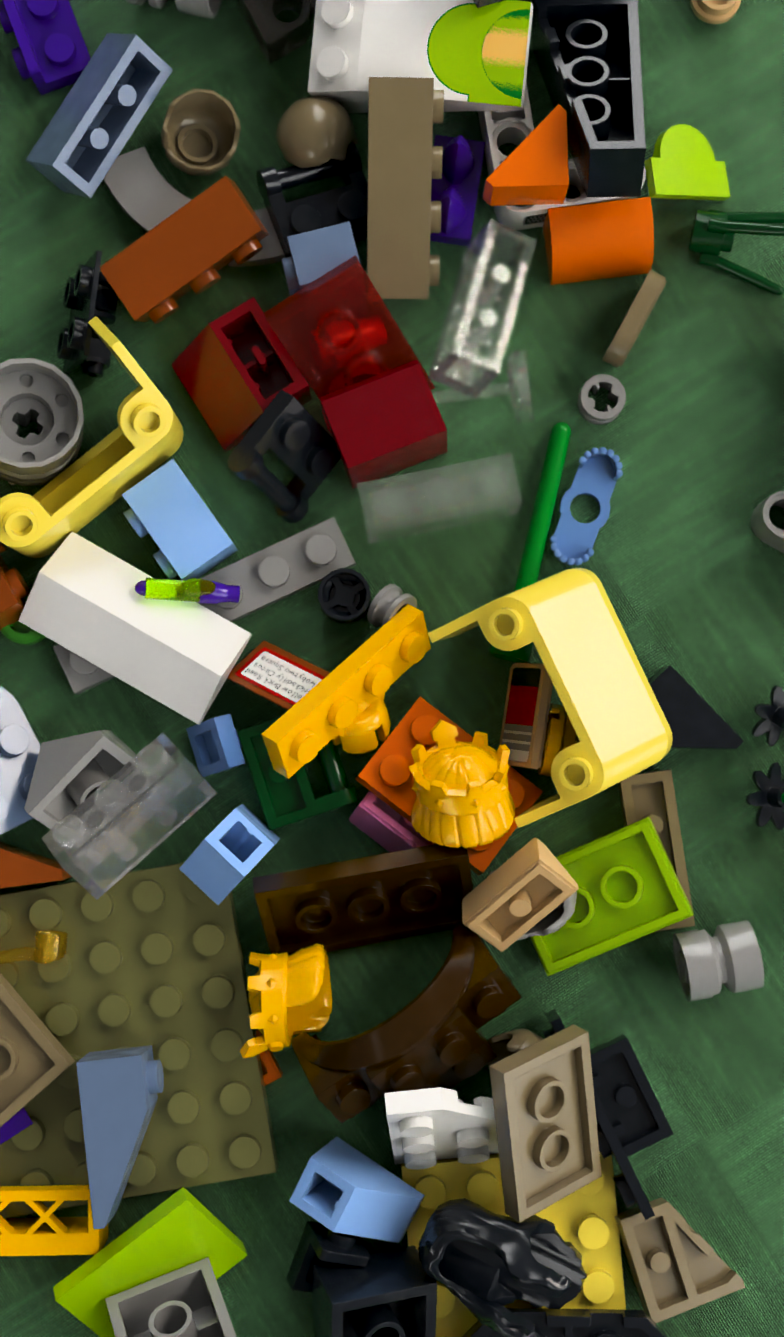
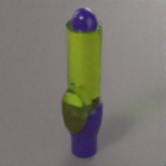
M145 578L144 581H140L135 585V591L139 595L144 596L145 599L218 604L224 602L238 603L240 598V586L226 585L217 581L197 578L188 580Z

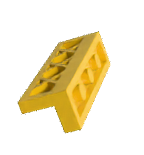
M89 1185L0 1186V1212L10 1202L24 1201L40 1216L33 1218H3L0 1215V1256L95 1255L102 1250L109 1238L108 1225L104 1229L94 1230ZM88 1200V1217H56L53 1214L64 1201ZM41 1201L55 1202L47 1208Z

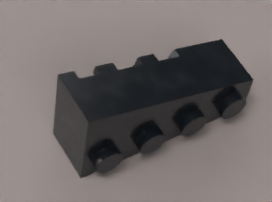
M533 0L532 50L553 107L555 108L559 104L567 111L568 147L586 196L640 197L646 141L638 0Z

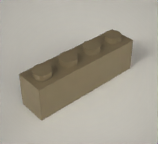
M369 77L367 299L429 300V286H439L440 255L430 254V233L441 232V201H431L432 179H442L443 147L432 146L433 124H443L444 90H434V78Z

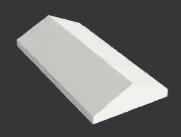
M74 532L67 536L39 571L18 620L198 725L201 724L252 636L248 631ZM146 580L145 596L139 595L135 591V585L140 581Z

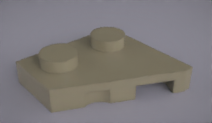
M662 1197L649 1202L655 1216L647 1220L643 1217L638 1206L615 1216L619 1235L643 1310L655 1323L745 1288L743 1279L730 1269L704 1238L695 1232L682 1215Z

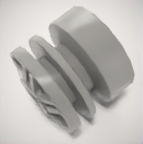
M35 358L9 359L0 363V478L20 486L45 485L77 460L83 442L84 416L82 398L72 379L55 365ZM31 421L37 423V433L39 435L30 432L26 438L20 437L18 424L27 427Z

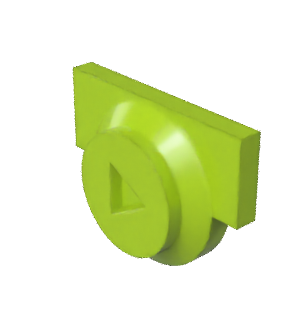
M677 124L660 134L655 143L653 156L644 161L649 197L718 201L730 198L725 161H715L713 150L708 140L700 131L690 125Z

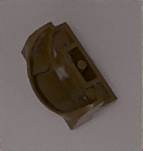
M461 919L453 925L452 946L446 961L437 975L416 998L395 1015L379 1025L347 1039L321 1041L316 1034L311 1037L302 1031L291 1040V1043L316 1097L342 1124L349 1118L352 1119L363 1110L374 1105L377 1100L385 1096L384 1093L436 1087L452 1089L466 1078L478 1073L483 1066L497 1057L480 1027L501 1015L508 1007L520 1000L522 996L493 957L481 937L466 927Z

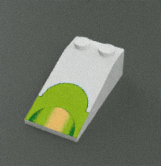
M316 0L307 92L311 96H324L339 101L348 113H368L369 77L434 78V90H444V112L523 111L533 4L529 1L503 0L477 8L473 0Z

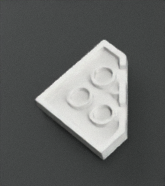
M443 1087L384 1093L386 1117L395 1164L405 1163L407 1169L420 1170L435 1166L437 1160L458 1158L459 1163L476 1164L487 1161L490 1158L489 1154H499L493 1098L480 1096L473 1099L474 1105L467 1104L458 1099L456 1090Z

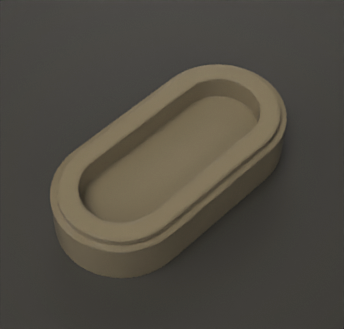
M650 269L602 361L616 368L622 367L667 283L666 277Z

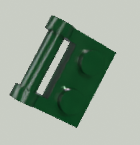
M280 717L237 731L269 830L359 801L355 785L349 786L337 747L333 744L332 740L317 754L330 794L315 798L305 765L290 779H287L273 769L261 734Z

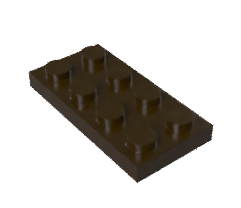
M438 844L253 878L254 896L271 954L287 952L288 955L317 943L323 945L326 952L451 930L453 925L462 919L463 898L473 890L467 848L462 846L453 848Z

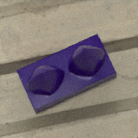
M435 134L434 146L443 147L442 179H432L431 201H441V232L430 233V241L470 247L485 142L465 139L462 135L449 137Z

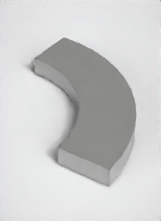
M145 146L119 155L104 177V181L118 205L145 232L150 231L192 200L180 193L164 179L151 161ZM266 208L254 210L269 233L268 236L259 241L263 249L243 264L237 265L235 260L228 264L229 266H259L282 261L281 259L286 258Z

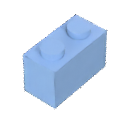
M171 459L121 494L131 507L123 512L124 516L140 538L148 533L160 548L159 551L153 554V557L170 580L179 575L186 584L192 583L238 551L174 459Z

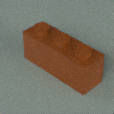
M225 175L100 266V271L134 321L147 322L151 319L154 324H158L180 308L176 301L189 291L193 290L198 295L216 284L221 279L217 271L231 261L235 260L237 265H240L258 254L263 249L259 241L268 236L269 233L236 183Z

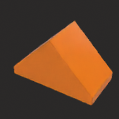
M558 104L485 180L483 200L489 206L564 203L569 187L567 111Z

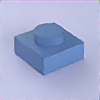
M231 714L214 717L201 722L200 725L196 724L186 728L201 778L245 764L241 750L242 745L237 730L234 727Z

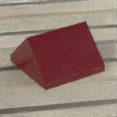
M417 359L319 397L352 489L447 453V428Z

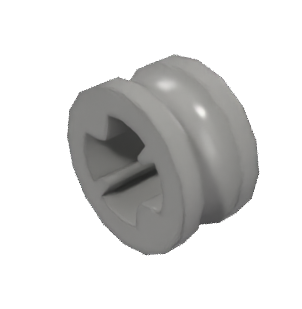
M599 374L592 376L585 382L578 395L577 405L579 412L585 420L592 424L603 425L610 423L618 417L626 402V392L622 383L611 375ZM599 388L607 389L609 391L608 399L615 402L614 408L612 409L610 405H607L603 412L594 409L595 400L588 397V393L592 391L596 395Z
M389 584L383 587L372 600L367 613L368 621L375 627L383 626L407 604L417 608V599L409 593L403 594L402 589L396 584Z

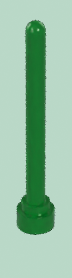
M557 422L551 429L514 591L533 584L538 580L571 437V428L565 422ZM533 643L513 651L499 650L491 645L489 655L506 661L529 663Z

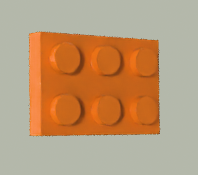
M421 696L355 779L410 823L412 822L411 812L416 799V793L411 789L414 785L413 775L408 767L414 764L411 750L416 744H422L426 751L436 745V742L431 738L430 731L440 719L457 726L458 736L455 737L456 741H473V737ZM509 766L507 773L508 790L511 793L516 808L515 817L532 807L543 791ZM515 820L509 831L500 839L493 840V843L483 846L477 845L474 848H467L470 870L478 876L484 873L517 828Z

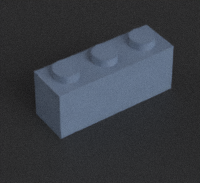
M107 33L25 161L63 192L91 198L173 69L136 34Z

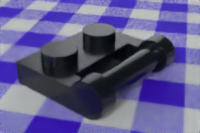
M351 143L348 145L346 159L343 161L330 159L328 162L317 167L301 169L293 165L276 170L273 166L256 171L261 196L286 258L291 257L287 236L350 221L355 242L367 238L368 183L362 171L361 157L355 144ZM342 174L345 186L287 203L282 194L284 190Z
M281 389L232 451L228 459V467L240 479L250 480L275 504V511L282 519L288 523H296L305 517L309 508V498L332 471L341 457L334 439L295 397ZM267 450L294 476L287 486L263 465L262 456Z

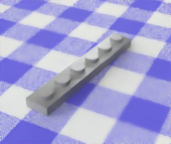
M332 517L176 589V591L199 603L198 588L201 580L240 586L238 603H199L233 623L321 582L331 571L354 567L356 562L335 518ZM58 644L53 647L74 694H81L115 678V676Z

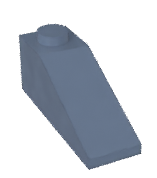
M152 1045L89 1052L76 1062L94 1230L104 1229L117 1213L157 1103V1093L163 1092V1067L160 1060H154Z

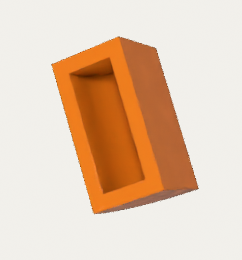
M651 197L547 210L543 224L550 285L648 274L650 269L652 270L654 223Z

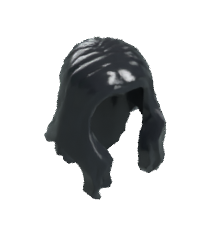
M466 1198L449 1200L438 1206L429 1218L419 1242V1261L427 1275L444 1284L452 1294L461 1300L481 1324L505 1337H542L535 1332V1324L504 1307L505 1305L514 1303L515 1300H524L535 1308L544 1306L548 1309H561L581 1291V1280L587 1278L581 1264V1253L571 1242H564L557 1230H555L554 1223L536 1215L519 1223L511 1217L495 1214Z

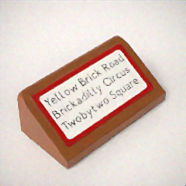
M264 640L232 669L227 679L289 710L330 672Z

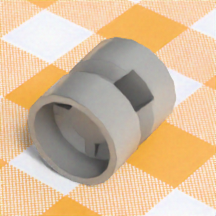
M742 920L717 925L713 937L705 929H695L673 934V952L676 969L683 993L689 1002L713 998L714 995L720 994L722 984L732 993L763 988L764 967L761 951L749 921Z

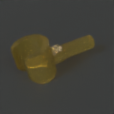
M56 930L36 931L35 947L27 946L0 951V964L24 960L46 964L55 960H61L66 955L68 934L67 932Z

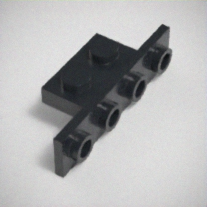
M554 1009L545 1013L551 1025L550 1029L543 1031L545 1038L565 1029L561 1018ZM622 1034L590 1050L599 1151L603 1159L611 1155L614 1156L621 1173L612 1178L626 1207L637 1204L643 1217L647 1220L655 1216L627 1157L674 1133L625 1034Z

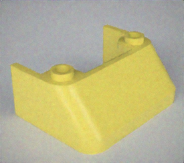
M97 316L92 318L88 324L138 387L124 398L118 408L117 422L119 426L33 496L16 492L0 498V542L27 557L41 558L54 552L71 532H79L122 497L121 494L143 480L175 454L183 441L182 424L168 401L121 341Z
M571 568L497 598L427 633L431 642L434 643L461 635L480 626L486 640L499 650L513 651L534 643L578 736L579 742L561 750L552 762L551 777L558 793L537 802L515 817L514 820L518 828L586 800L653 766L662 760L671 749L673 741L671 728L600 579L588 569Z

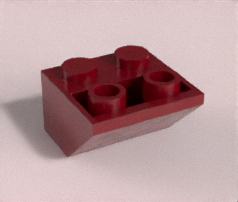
M254 296L209 323L171 364L224 452L239 444L281 389L295 397L301 405L312 400L307 381Z

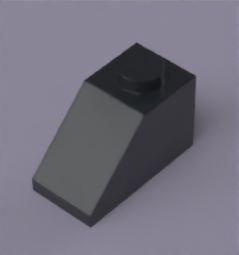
M671 665L661 668L648 680L671 728L673 736L671 748L737 749L744 742Z

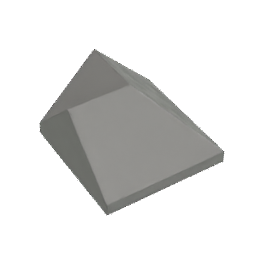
M98 730L41 743L24 809L28 815L97 860L164 790L167 784L111 730Z

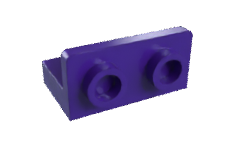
M0 1V23L6 35L12 32L15 33L20 46L12 49L11 52L23 81L32 78L41 95L74 84L91 57L70 1Z

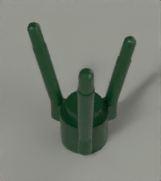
M710 209L709 211H696L688 251L700 253L698 264L716 267L775 295L780 296L784 293L782 286L719 256L720 251L731 252L735 233L784 236V225H772L784 224V212H721Z

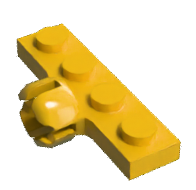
M409 604L403 607L261 734L273 769L276 772L290 779L301 767L312 761L318 752L331 740L335 746L342 744L343 750L350 754H364L377 749L379 744L375 733L376 729L379 740H386L390 732L391 722L384 702L385 693L411 666L418 663L431 649L423 611Z

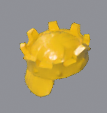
M440 719L430 731L431 738L436 742V745L426 751L422 744H416L411 750L414 764L408 767L414 780V785L411 789L416 793L415 803L411 812V824L415 831L420 833L423 838L441 846L474 848L477 845L483 846L493 843V840L500 839L509 831L515 817L516 808L511 793L508 790L507 777L510 749L506 744L499 745L497 750L488 746V734L480 731L474 733L472 742L456 741L455 737L458 736L457 726Z
M317 943L302 948L291 955H288L287 952L279 954L250 952L249 964L259 967V970L254 976H248L247 991H249V1003L252 1012L249 1015L250 1029H258L262 1035L245 1042L240 1049L243 1058L254 1057L267 1050L272 1052L281 1051L284 1047L291 1046L293 1035L300 1034L302 1031L306 1033L321 1032L325 1027L332 1012L333 1001L328 955L323 945Z

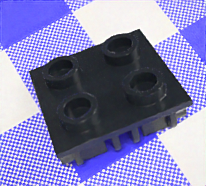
M99 250L91 256L85 265L80 264L75 278L69 277L66 283L63 306L64 308L71 309L69 328L62 327L57 346V357L64 359L63 373L69 375L80 365L83 366L84 375L101 378L103 377L104 369L110 367L111 351L88 324L95 316L105 325L115 324L116 317L112 314L116 312L118 296L102 272H100L102 251Z

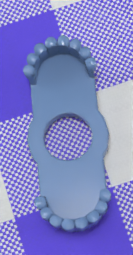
M594 447L591 451H586L579 458L578 463L580 465L577 468L571 488L565 492L560 500V518L555 532L550 538V549L557 560L568 566L581 565L582 562H587L589 557L594 555L592 548L598 531L609 518L611 508L609 501L618 478H621L623 475L621 470L623 465L619 462L620 458L618 455H614V451L611 449L607 450L605 447H600L598 450L597 447ZM579 495H590L598 502L599 515L590 523H580L571 515V502Z

